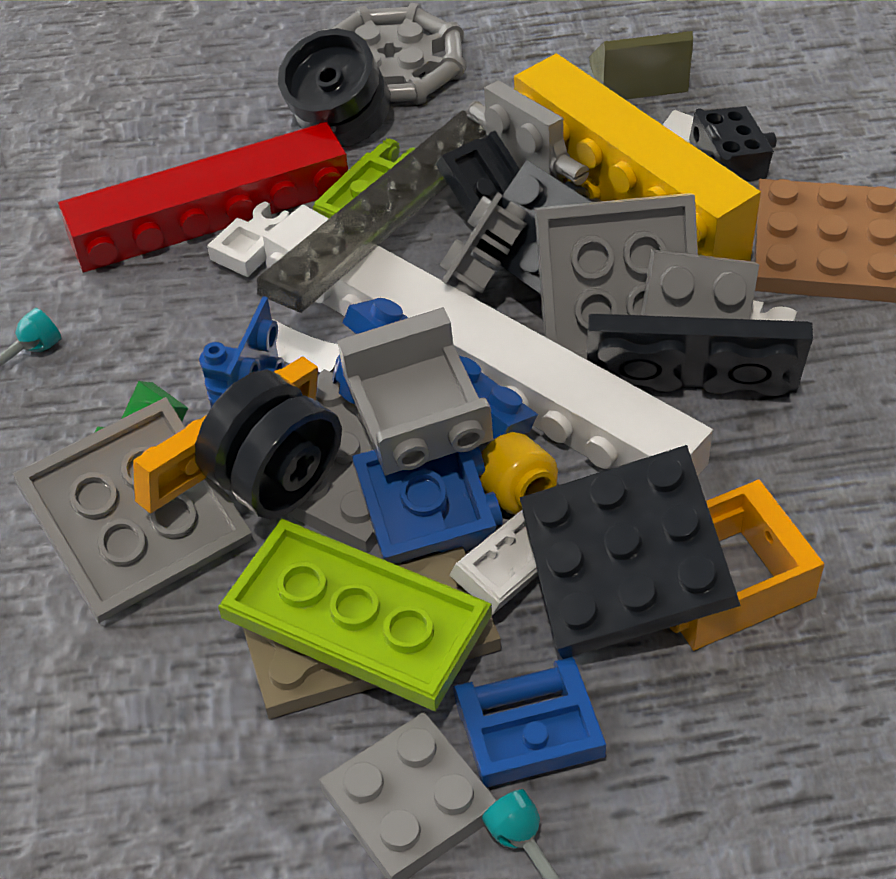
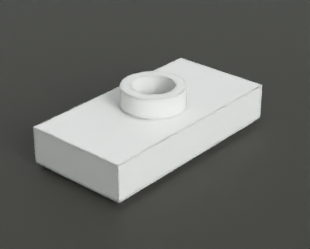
M523 510L459 560L450 573V576L470 595L491 603L492 615L539 575Z

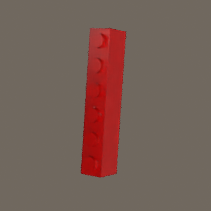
M324 122L58 202L69 241L82 273L223 230L236 218L249 222L253 219L254 208L262 202L269 203L271 214L316 201L348 171L347 154L328 123Z

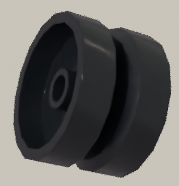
M339 28L317 31L301 39L292 47L279 67V89L289 109L294 113L300 128L304 129L327 122L342 147L352 146L369 138L383 124L390 110L391 92L367 41L353 31Z
M268 369L251 372L233 383L217 399L205 417L195 443V463L203 475L220 488L232 491L236 499L258 517L272 520L287 515L299 507L321 485L332 468L339 451L342 425L334 412L317 400L305 395L303 396L300 388L280 374Z

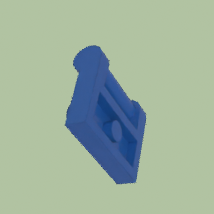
M573 657L554 661V668L474 687L473 682L453 686L457 710L466 731L480 780L486 788L606 756V742ZM560 692L562 695L559 698L484 716L482 712L483 710Z

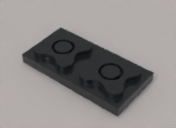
M591 313L588 319L587 360L633 386L651 387L658 391L667 392L679 388L705 389L716 394L735 390L757 391L768 396L783 395L787 392L797 393L813 341V324L809 321Z

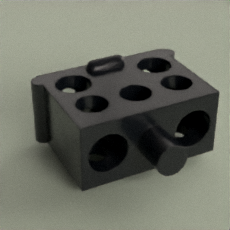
M746 106L706 111L700 108L696 109L689 136V141L693 146L743 180L767 179L774 152L772 148H775L777 143L776 135L774 132L762 133Z

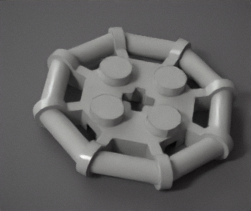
M410 3L408 7L368 9L363 5L356 7L354 14L330 28L353 31L367 41L391 92V102L413 101L416 105L425 103L428 95L451 79L461 78L466 71V61L462 56L463 29L456 22H446L428 13L418 3ZM423 29L432 33V35L424 34ZM445 51L443 58L432 56V54ZM423 72H425V76L420 79L419 77H417Z

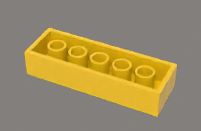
M557 53L514 75V90L563 117V138L567 153L572 159L589 168L586 171L589 172V175L581 185L589 191L590 198L612 201L692 193L695 195L698 255L751 261L761 196L760 190ZM564 177V183L571 181Z

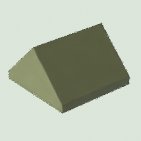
M693 31L604 41L589 56L594 79L625 100L688 92L693 50Z

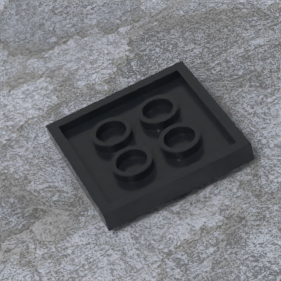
M687 445L520 497L557 650L562 659L741 606Z

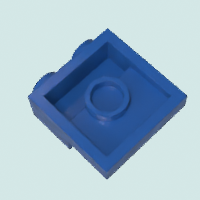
M479 446L470 451L455 452L425 462L422 466L412 470H401L389 475H384L375 450L352 456L353 466L383 560L396 564L437 551L441 553L463 547L464 551H469L496 531V526L503 524L500 506L495 493L489 492L485 494L479 478L485 472Z

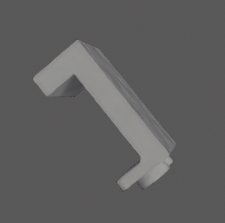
M444 307L337 340L344 377L384 475L401 470H412L422 466L425 462L455 452L470 451L480 444L493 440L490 405L486 398L479 399L453 345L451 321Z

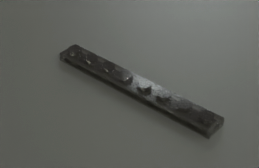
M462 110L258 276L257 295L268 297L273 302L302 313L448 185L435 165L441 155L477 138L482 139L486 137L487 134L484 127L468 119L466 111Z

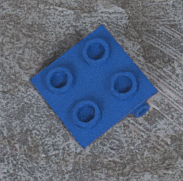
M262 297L238 348L225 347L220 342H212L204 347L199 361L205 378V387L211 408L233 383L251 372L267 369L274 372L284 368V359L278 357L276 346L278 324L271 318L268 297Z

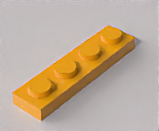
M302 356L286 367L274 371L300 388L303 396L305 395L316 400L318 366ZM206 416L192 421L185 429L159 445L148 448L141 456L133 460L135 502L150 514L207 478L195 463V443Z

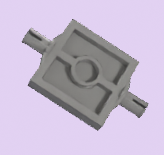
M499 80L484 87L485 106L479 101H474L468 106L466 111L468 114L466 115L467 118L484 127L487 136L495 130L520 169L525 161L528 160L563 184L564 177L576 185H581L586 181L589 172L586 171L589 168L572 159L567 153L563 138V117Z

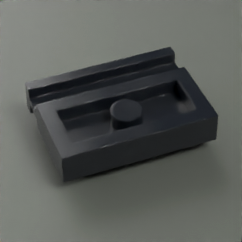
M495 130L482 139L477 138L441 155L435 164L469 217L483 196L491 201L496 193H500L503 196L520 170Z

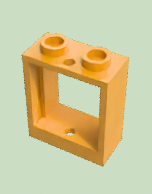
M760 479L711 498L706 503L719 541L741 532L774 577L737 592L741 605L739 607L670 627L673 632L682 633L693 651L815 599L817 596L825 563Z

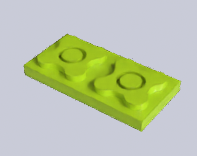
M282 518L218 606L221 618L435 712L492 616V604Z

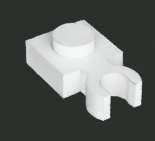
M267 202L260 203L253 210L252 220L246 222L236 218L207 245L210 260L246 277L250 276L266 260L263 235L289 216V212L284 210L279 216L272 218L270 204Z

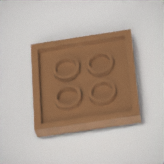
M759 179L758 190L761 191L756 222L754 262L759 264L755 291L896 303L895 188L800 182L787 179Z

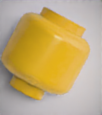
M510 432L500 435L489 442L481 452L485 472L479 478L485 494L494 492L499 506L507 513L516 515L522 510L520 497L557 485L558 467L555 459L525 434Z

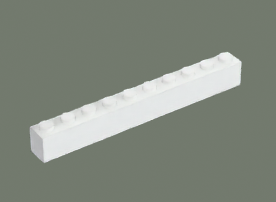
M301 205L263 235L266 265L269 272L277 280L291 284L306 293L313 301L327 305L344 317L349 305L376 298H385L397 303L402 308L403 314L408 318L444 307L451 321L453 345L458 355L475 361L481 367L482 373L498 385L518 393L523 403L538 414L533 426L542 430L553 441L564 443L585 455L596 466L611 469L684 445L688 446L697 476L708 466L713 436L712 428L447 283L445 284L435 276L309 207Z

